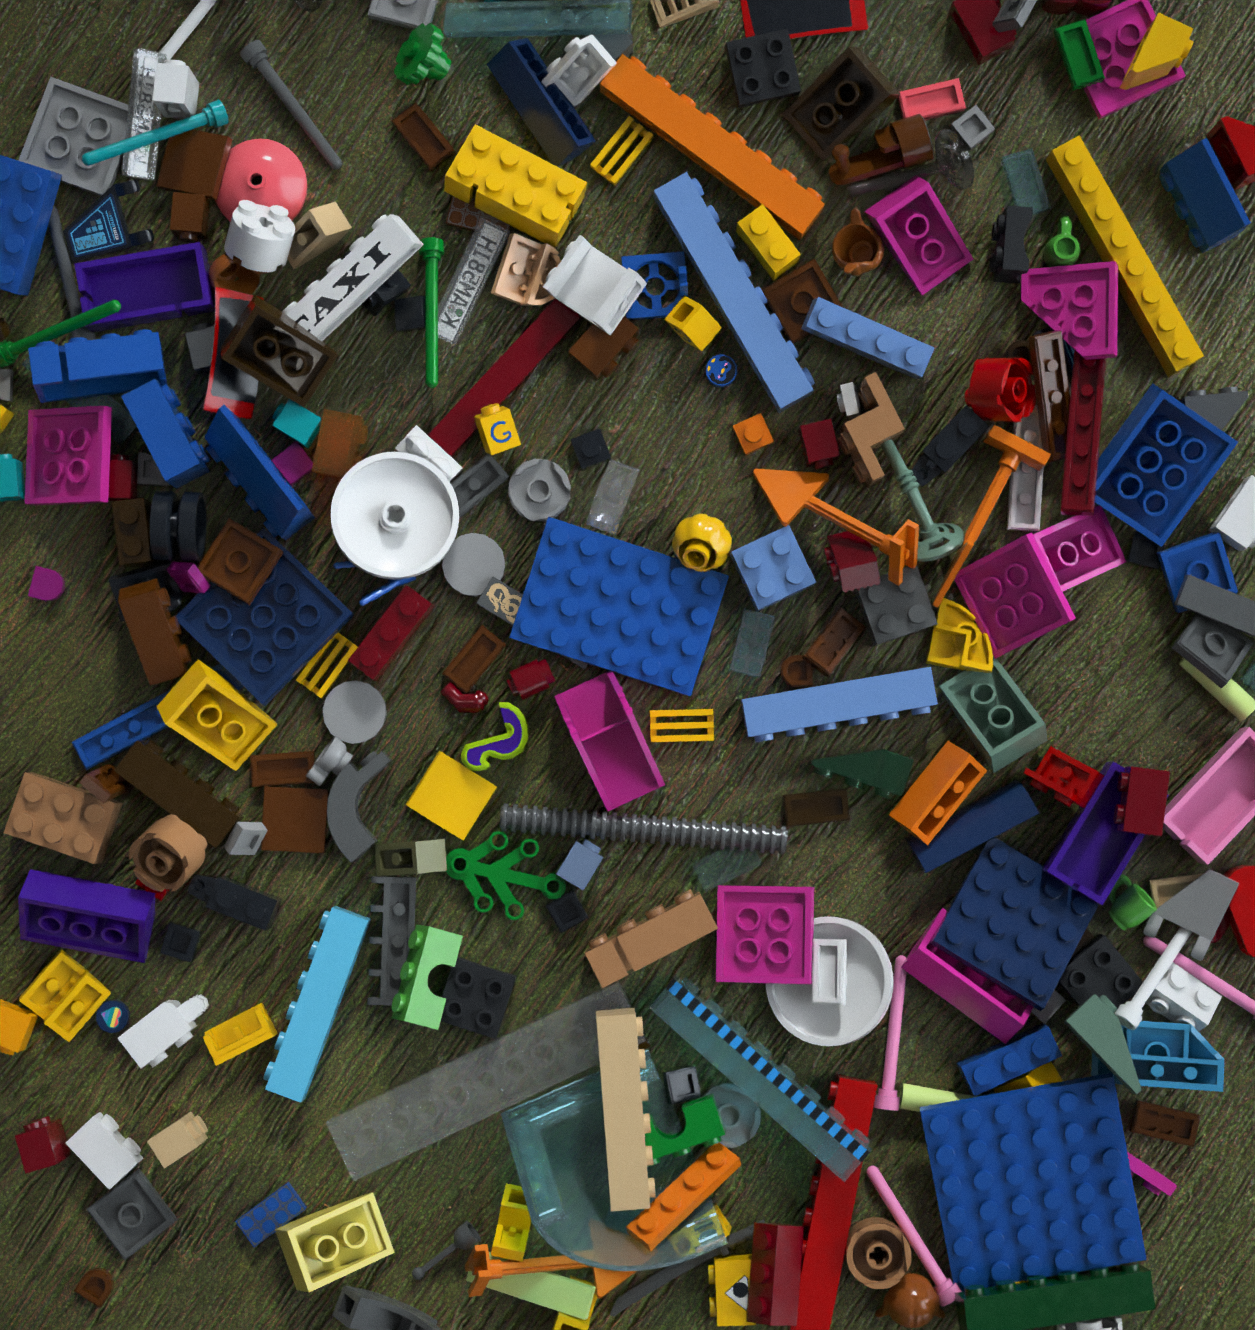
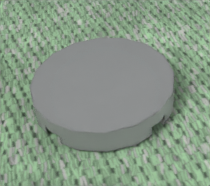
M532 459L522 463L513 472L508 487V495L512 507L520 516L534 522H546L548 517L556 518L566 509L571 494V485L565 471L558 464L543 459Z
M469 533L461 535L454 540L449 552L443 558L442 568L445 579L454 590L463 595L476 597L482 595L492 577L501 581L504 576L505 559L503 551L493 539L484 534Z
M357 680L343 682L333 688L326 697L323 706L324 723L329 732L339 740L351 744L364 743L377 736L387 716L386 703L380 692L370 684Z
M722 1083L712 1087L703 1095L706 1096L712 1093L714 1095L726 1129L725 1135L720 1136L722 1140L720 1143L723 1146L735 1148L755 1136L760 1125L761 1110L755 1096L747 1088L736 1083Z

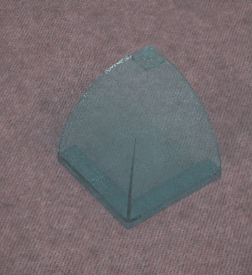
M646 1050V1069H640L641 1081H647L648 1101H642L643 1114H653L656 1125L662 1132L667 1134L678 1133L683 1128L673 1105L668 1104L665 1086L649 1050ZM600 1071L501 1113L531 1222L542 1238L561 1254L582 1264L600 1269L642 1271L682 1263L728 1244L710 1196L651 1252L630 1236L626 1229V1226L644 1209L611 1212ZM692 1150L685 1155L673 1158L672 1153L659 1157L660 1163L647 1167L648 1178H654L656 1197L650 1198V1203L696 1161Z

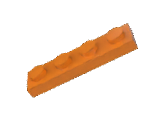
M720 1142L712 1145L650 1203V1208L644 1209L626 1226L628 1234L651 1252L741 1166L740 1158Z

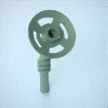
M893 440L885 441L881 446L897 475L895 480L900 482L898 486L903 488L901 490L904 495L907 494L921 525L918 539L922 538V542L918 541L917 562L933 561L953 553L964 541L963 530L951 523H933L918 490L920 485L918 482H915L917 480L916 477L912 476L913 471L907 469ZM948 528L952 529L954 533H950ZM943 540L947 541L946 544L940 546Z

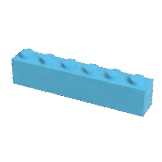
M338 906L332 907L330 912L325 910L319 925V929L323 930L319 942L314 940L309 951L308 959L312 960L309 971L302 972L297 984V989L301 990L297 1002H291L285 1019L290 1020L286 1032H280L274 1049L279 1051L275 1063L270 1061L266 1068L263 1079L268 1082L265 1090L300 1103L305 1100L371 918Z

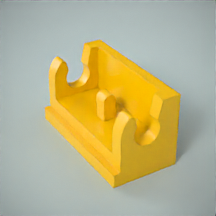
M260 1003L205 1031L203 1039L217 1066L274 1037L278 1033L263 1003Z

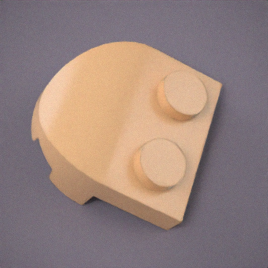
M511 233L491 294L522 306L543 305L555 299L543 286L546 283L548 273L561 262L558 256L559 252L547 243L540 244L516 233Z

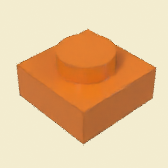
M761 413L732 426L745 456L774 443Z

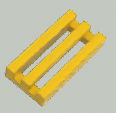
M628 116L592 161L590 167L616 186L654 138V135L650 131L647 132L641 124H637L632 117ZM629 128L633 129L632 133L604 168H602L600 165ZM638 135L642 136L643 139L617 172L611 175L609 172Z
M337 632L307 663L296 681L323 699L349 663L348 659L358 646ZM336 638L339 642L309 682L306 678ZM346 645L349 650L319 689L316 687L317 683Z
M713 709L650 710L651 742L714 741ZM707 716V722L656 723V717ZM707 728L706 735L657 736V729Z

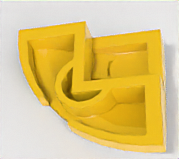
M943 598L936 614L938 624L933 626L926 658L927 664L974 672H992L993 653L987 633L982 635L974 623L976 617L969 610L954 601Z

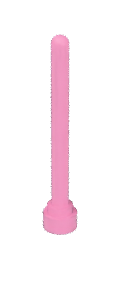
M1146 935L1143 938L1144 945L1159 955H1162L1168 946L1156 937L1151 938ZM1180 952L1173 961L1175 964L1253 1014V1019H1255V1001Z
M899 955L895 959L894 984L890 1004L882 1088H878V1094L875 1096L873 1106L878 1109L899 1111L900 1097H897L898 1091L895 1090L907 975V972L901 968L906 960V957L903 955Z
M869 1166L866 1171L867 1176L935 1283L934 1290L939 1296L941 1307L956 1300L955 1293L962 1292L956 1282L953 1284L950 1278L945 1277L876 1166Z

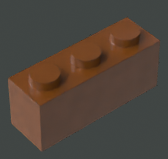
M156 578L120 589L118 603L150 686L184 676L187 672L188 663L191 662V655L186 644L181 645L178 635L181 634V629L177 617H171L168 607L171 606L166 588L160 589Z

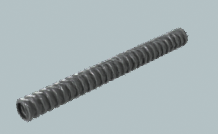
M507 803L501 806L500 828L502 832H506V829H511V832L514 833L516 830H521V833H526V830L531 831V834H536V831H540L541 835L551 832V836L561 833L562 837H565L566 834H571V837L580 835L581 838L589 835L591 839H595V836H600L601 840H605V837H610L611 841H615V838H620V841L623 842L625 839H630V842H635V839L640 840V843H645V840H649L650 844L660 841V845L670 842L671 846H674L675 843H680V846L683 847L685 844H690V847H694L697 844L700 845V848L710 845V849H714L715 846H720V850H724V847H729L732 851H734V848H739L740 851H744L746 848L750 852L758 849L760 853H764V850H769L770 854H774V851H779L780 855H784L787 847L788 830H786L785 826H781V829H776L774 825L771 828L761 825L760 828L756 827V824H751V827H748L746 823L736 826V822H732L731 825H726L725 821H722L721 824H716V821L713 820L712 823H706V820H702V823H699L696 819H692V822H687L686 818H682V821H677L676 817H672V820H667L665 816L662 819H657V816H652V819L647 818V815H642V818H639L637 814L627 817V813L617 816L616 812H613L612 815H607V812L604 811L602 814H597V811H593L590 814L587 813V810L578 813L577 809L568 812L567 808H563V811H558L556 807L553 810H548V807H543V810L538 809V806H533V809H530L528 805L518 808V804L508 807Z

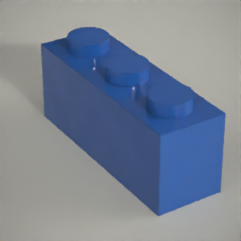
M1041 1023L1013 1036L1006 1044L1000 1042L956 1062L969 1092L975 1097L1061 1057L1062 1054L1049 1026Z

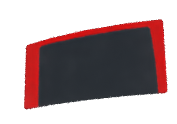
M740 0L746 38L787 28L790 39L868 29L864 0Z
M215 287L214 340L209 381L203 407L205 411L217 413L218 409L225 405L237 417L252 418L259 380L224 361L221 358V346L254 295Z

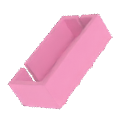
M1250 727L1240 728L1166 806L1163 829L1173 839L1182 840L1179 845L1199 864L1209 865L1255 816V732Z

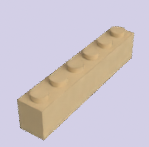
M635 1008L596 1011L611 1212L650 1208V1198H655L656 1193L654 1178H648L647 1166L653 1165L652 1145H645V1133H651L650 1115L649 1113L643 1114L642 1101H648L647 1081H641L640 1069H646L645 1050L638 1049L637 1039L639 1036H644L642 1016L636 1017Z

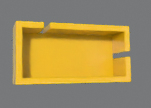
M475 124L445 174L444 191L469 204L472 200L473 186L478 188L475 197V207L556 248L569 225V220L573 219L584 199L587 182Z

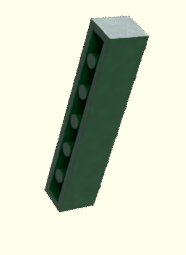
M1139 1262L1120 1264V1268L1089 1269L1088 1273L1077 1274V1271L1059 1272L1058 1277L1048 1279L1043 1275L1027 1277V1282L1016 1284L1014 1280H1002L996 1282V1287L984 1288L983 1285L966 1286L964 1288L965 1291L955 1293L959 1330H1027L1156 1310L1151 1270L1139 1265Z

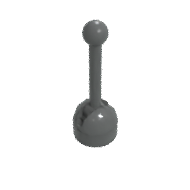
M468 1221L461 1224L454 1232V1243L422 1267L414 1268L412 1271L413 1278L421 1280L426 1271L456 1248L468 1250L472 1249L474 1245H478L481 1242V1237L475 1227Z

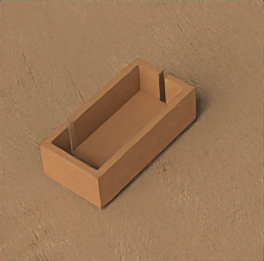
M691 889L674 897L675 904L667 908L660 904L646 911V919L636 923L633 918L617 926L618 933L608 938L606 933L588 941L589 948L585 950V955L601 987L604 988L628 975L627 971L631 969L635 972L717 930L718 927L700 892L698 891L693 894Z

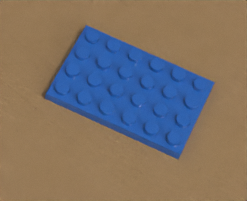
M548 517L509 638L686 696H691L729 576L713 570L697 572L694 569L683 566L679 559Z

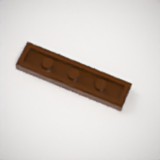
M1057 330L1028 337L1042 447L1044 451L1051 454L1047 461L1050 463L1065 459L1070 407L1062 331Z

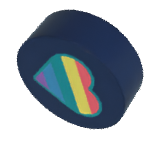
M110 1000L103 1003L97 1010V1024L105 1032H119L128 1025L130 1011L123 1002Z

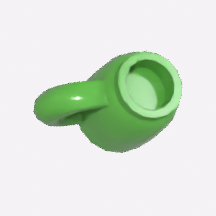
M1067 215L1059 218L1057 235L1052 237L1044 247L1043 260L1048 267L1074 265L1079 258L1080 244L1071 235L1072 220Z
M1121 874L1108 895L1112 903L1111 909L1108 912L1121 929L1127 930L1145 921L1157 911V906L1147 892L1139 885L1132 884L1126 875ZM1124 884L1127 885L1128 889L1116 899L1115 893L1118 887Z

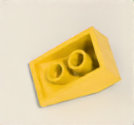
M197 660L156 706L167 726L235 771L241 767L277 726L276 721L222 675L200 660Z

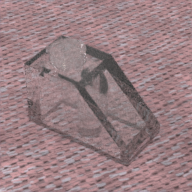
M610 459L594 496L586 522L587 525L616 535L640 469Z

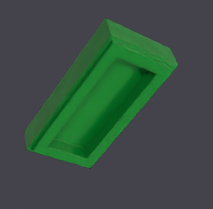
M1086 19L1055 28L1054 35L1073 91L1103 82L1105 77Z

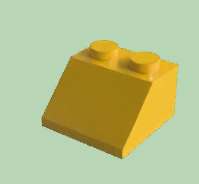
M1158 12L1146 30L1119 88L1128 90L1167 76L1173 67L1179 68L1194 41L1189 39L1194 28Z

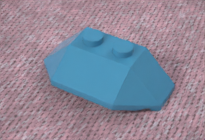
M1141 1021L1136 1030H1130L1121 1025L1140 1086L1223 1092L1224 1058L1192 1024ZM1092 1052L1091 1076L1112 1073ZM1113 1074L1115 1084L1123 1085Z

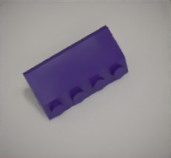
M30 869L18 896L20 940L145 963L155 918V893Z

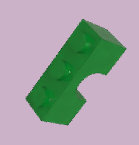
M713 1093L683 1103L682 1110L686 1124L678 1133L667 1134L662 1132L657 1127L653 1114L650 1115L651 1133H645V1145H652L653 1165L661 1162L659 1157L671 1153L673 1158L691 1152V1146L702 1143L703 1147H708L722 1141L720 1136L725 1135L726 1129Z

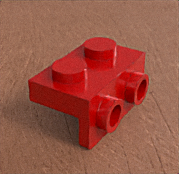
M1052 746L1048 749L1035 772L1027 767L1023 772L1032 779L1029 785L1044 794L1051 790L1055 793L1053 798L1062 804L1071 807L1072 803L1083 809L1104 777L1097 770Z

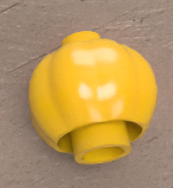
M702 513L680 521L672 540V549L681 564L697 572H707L722 566L729 556L732 545V537L725 528L724 523L716 517H710Z

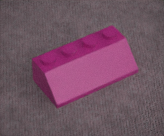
M942 908L914 945L901 968L1006 1044L1024 1026L1034 1007L1026 1002L1022 1004L1023 1000L930 944L947 910Z

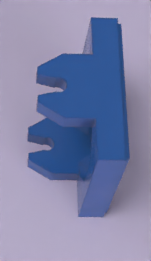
M684 251L621 256L622 266L626 269L631 268L635 272L644 265H649V276L645 278L646 283L654 278L660 279L664 283L663 292L656 296L649 294L646 286L641 293H644L651 299L652 309L642 306L635 300L626 313V318L629 321L666 318L684 295L688 297ZM658 263L671 268L678 280L666 281L663 276L659 275ZM679 290L674 301L667 307L662 308L661 298L665 296L666 292Z

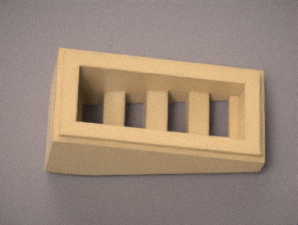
M649 0L659 28L716 9L719 6V0H694L695 4L691 6L688 0H680L683 9L678 11L674 0ZM664 1H667L671 11V15L667 17L661 4Z

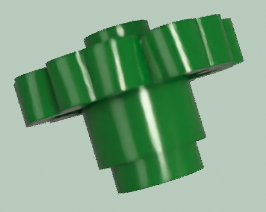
M422 23L410 33L409 39L402 44L396 57L398 64L394 69V74L398 80L406 85H409L411 82L416 85L425 77L429 80L435 79L440 81L447 75L451 67V60L440 45L444 38L441 29L432 23L427 25Z

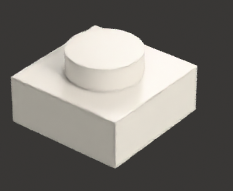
M853 382L840 385L842 393L837 394L840 412H846L847 417L850 419L862 415L856 385Z

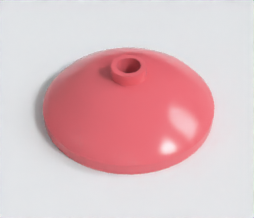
M269 139L247 140L230 149L218 197L215 201L221 213L229 222H231L234 210L242 200H249L255 204L268 207L273 205L282 206L288 210V217L293 221L301 211L306 200L308 188L306 173L298 157L285 145ZM255 176L262 177V182L259 185L252 184V179Z

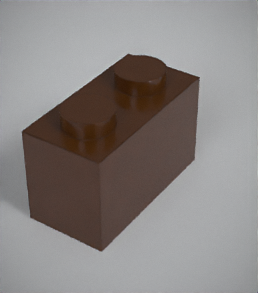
M625 316L611 335L592 324L568 351L569 357L596 381L602 375L607 378L618 366L617 358L623 352L628 355L638 344L639 340L636 337L639 335V329Z

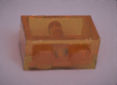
M324 409L312 466V472L315 475L341 480L354 465L362 461V457L358 456L360 444L365 445L368 435V426L364 425L365 420L362 416Z

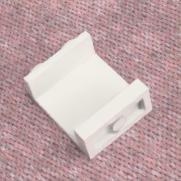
M579 235L576 241L568 245L564 258L559 265L548 273L543 288L555 299L611 335L647 283L637 272L631 268H624L594 248L583 236Z

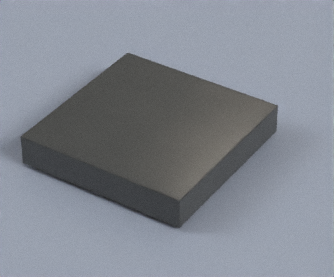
M1195 613L1172 646V649L1220 688H1223L1235 673L1253 645V642L1240 631Z
M140 1168L86 1209L124 1260L178 1220Z

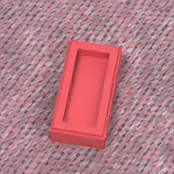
M959 78L901 91L897 97L902 119L921 114L924 120L963 112L966 109Z

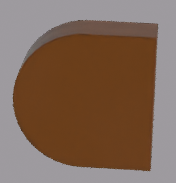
M803 655L790 656L781 665V678L791 687H813L812 665L802 658Z
M103 1268L91 1269L82 1277L74 1292L101 1308L113 1291V1277Z

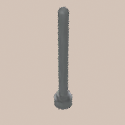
M259 39L249 43L240 52L242 59L248 66L251 65L254 69L258 68L330 167L334 170L340 169L342 161L267 61L269 57L266 54L267 49Z
M53 206L48 226L72 318L81 314L82 308L56 206ZM85 326L72 331V337H70V339L84 337L88 340L96 339L95 333Z

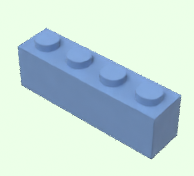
M820 297L812 301L801 327L806 332L914 379L923 377L934 351V347Z

